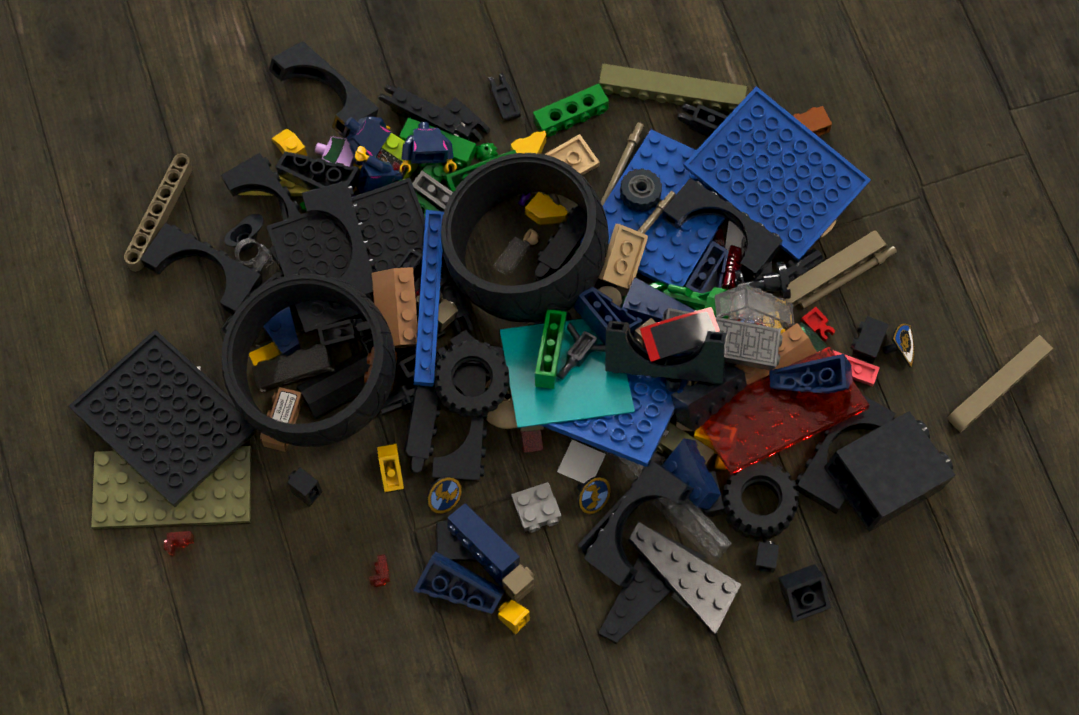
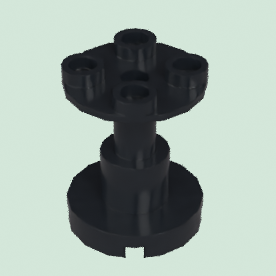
M784 261L776 262V272L763 274L762 279L744 282L741 270L735 271L736 289H739L740 307H747L746 293L765 290V293L779 291L782 300L791 298V290L787 289L790 283Z

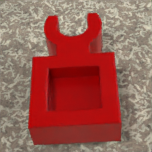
M817 307L813 308L801 319L813 334L818 331L820 338L824 342L828 339L824 334L825 332H829L832 336L835 334L834 328L826 325L829 320Z

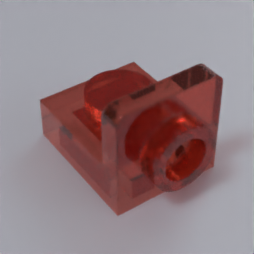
M541 430L521 431L524 452L543 450Z
M191 531L167 533V539H164V550L170 556H175V545L177 547H187L189 544L194 543L193 533Z
M385 554L378 555V562H375L376 574L380 575L368 577L370 584L375 587L385 586L387 582H391Z

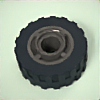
M643 168L629 171L621 181L620 198L623 200V204L634 211L645 212V210H651L660 201L662 192L660 178L650 170Z

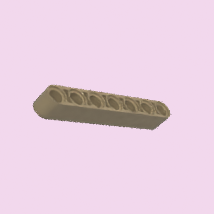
M177 154L173 158L124 254V260L132 271H140L144 267L141 257L167 222L192 172L191 162L185 154ZM186 163L185 166L179 167L181 164ZM158 210H162L160 214H155ZM154 226L153 229L147 230L148 227ZM146 242L145 245L139 246L140 243ZM133 258H138L137 261L131 262Z
M876 230L872 231L790 282L787 288L791 290L790 299L782 300L780 292L776 291L773 293L772 300L779 310L784 313L873 258V255L885 250L887 244Z
M1039 335L958 406L946 419L961 433L1046 358L1054 348Z

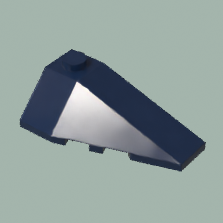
M844 354L769 371L770 388L777 390L829 394L847 390L853 382L852 367Z

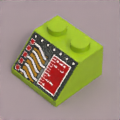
M391 133L375 158L381 161H388L394 171L399 170V167L403 164L401 158L405 141ZM411 160L408 164L411 166L409 174H407L408 168L403 166L402 180L410 178L419 167V163L411 164Z

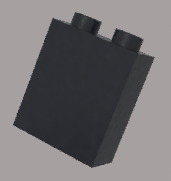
M910 411L839 449L824 466L869 532L938 493L955 476L953 464L949 456L936 449L930 440V432L925 423L921 420H916Z

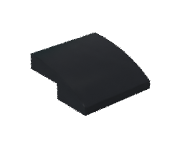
M437 521L436 552L454 562L458 560L477 562L461 541L449 532L447 521Z

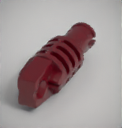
M731 245L728 249L722 289H726L728 286V290L733 292L735 289V271L739 269L740 262L742 261V248Z

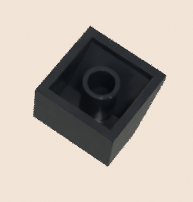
M815 564L778 577L783 598L794 622L831 608L824 575Z

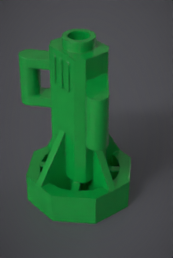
M669 284L668 288L663 292L695 311L712 307L715 317L729 318L732 306L731 291L714 287L712 291L702 294L686 287Z

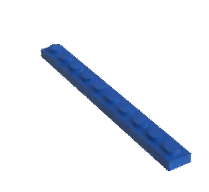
M426 210L414 370V385L432 387L435 374L442 264L441 224L444 214L442 211Z

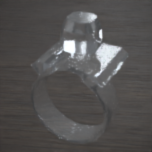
M252 238L243 239L235 248V256L243 265H252L258 271H261L263 266L269 267L274 263V259L263 243L259 244ZM247 243H257L259 250L257 256L248 261H241L239 259L240 249Z

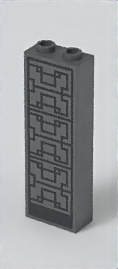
M667 308L663 312L662 321L691 312ZM715 317L720 332L727 333V363L765 370H772L779 365L780 354H778V350L783 340L782 335H780L781 329ZM699 347L678 354L688 355L695 352Z

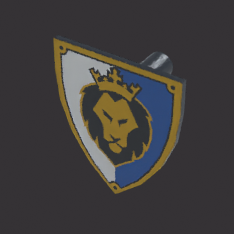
M901 324L893 333L892 341L894 343L883 347V353L888 354L899 350L908 366L912 367L914 342L911 327L908 324Z

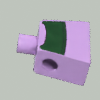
M331 137L328 145L321 143L316 145L315 153L322 155V159L326 162L343 163L345 166L353 167L355 161L347 139Z

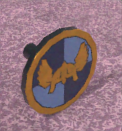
M445 476L435 482H431L427 494L429 508L436 513H445L454 508L461 496L459 481L453 477Z
M597 476L587 480L584 484L579 483L577 486L579 490L577 500L579 508L588 514L601 510L610 497L611 489L609 482L605 478Z

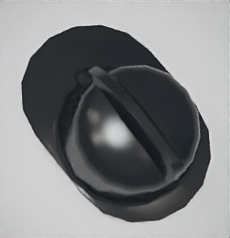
M252 214L243 219L226 234L224 239L226 245L235 247L238 252L252 248L257 242V232L263 225V217L259 214Z

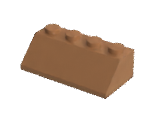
M413 267L392 268L372 273L374 304L388 324L395 348L416 347L418 324Z
M798 323L780 334L783 337L782 344L778 350L780 362L774 369L820 359L809 337ZM735 365L745 372L746 388L756 402H759L772 390L770 388V370Z

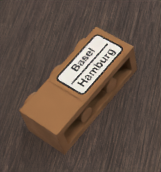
M279 387L278 392H275L273 395L272 410L268 411L267 416L281 422L296 424L303 402L302 393ZM263 433L260 435V439H262L261 441L265 447L284 452L287 451L289 444L272 439Z

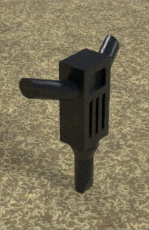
M571 322L568 324L567 330L576 342L567 353L566 364L557 374V377L562 380L573 367H580L592 351H606V345L597 344V337L586 331L580 336Z

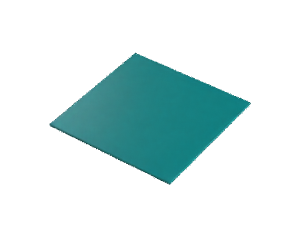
M583 319L566 321L557 374L566 364L567 353L576 342L567 330L570 322L580 336L586 331L598 338ZM544 324L500 329L504 357L509 368V384L517 428L635 413L627 373L605 371L606 351H592L580 367H573L563 380L556 377L554 389L535 387V371ZM598 338L597 344H603L602 341Z

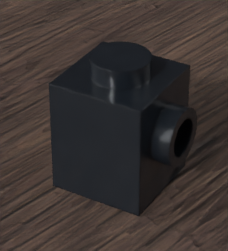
M768 540L759 542L754 570L774 573L779 545H775L774 542Z

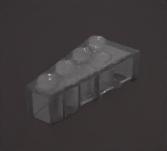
M747 283L739 284L736 288L715 295L716 317L723 318L727 315L730 320L745 319L746 323H759L762 326L778 329L794 325L792 303L785 301L783 298L773 296L771 293L761 291L759 288H754Z

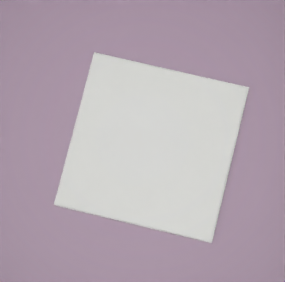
M572 440L557 472L585 483L592 477H596L606 454Z

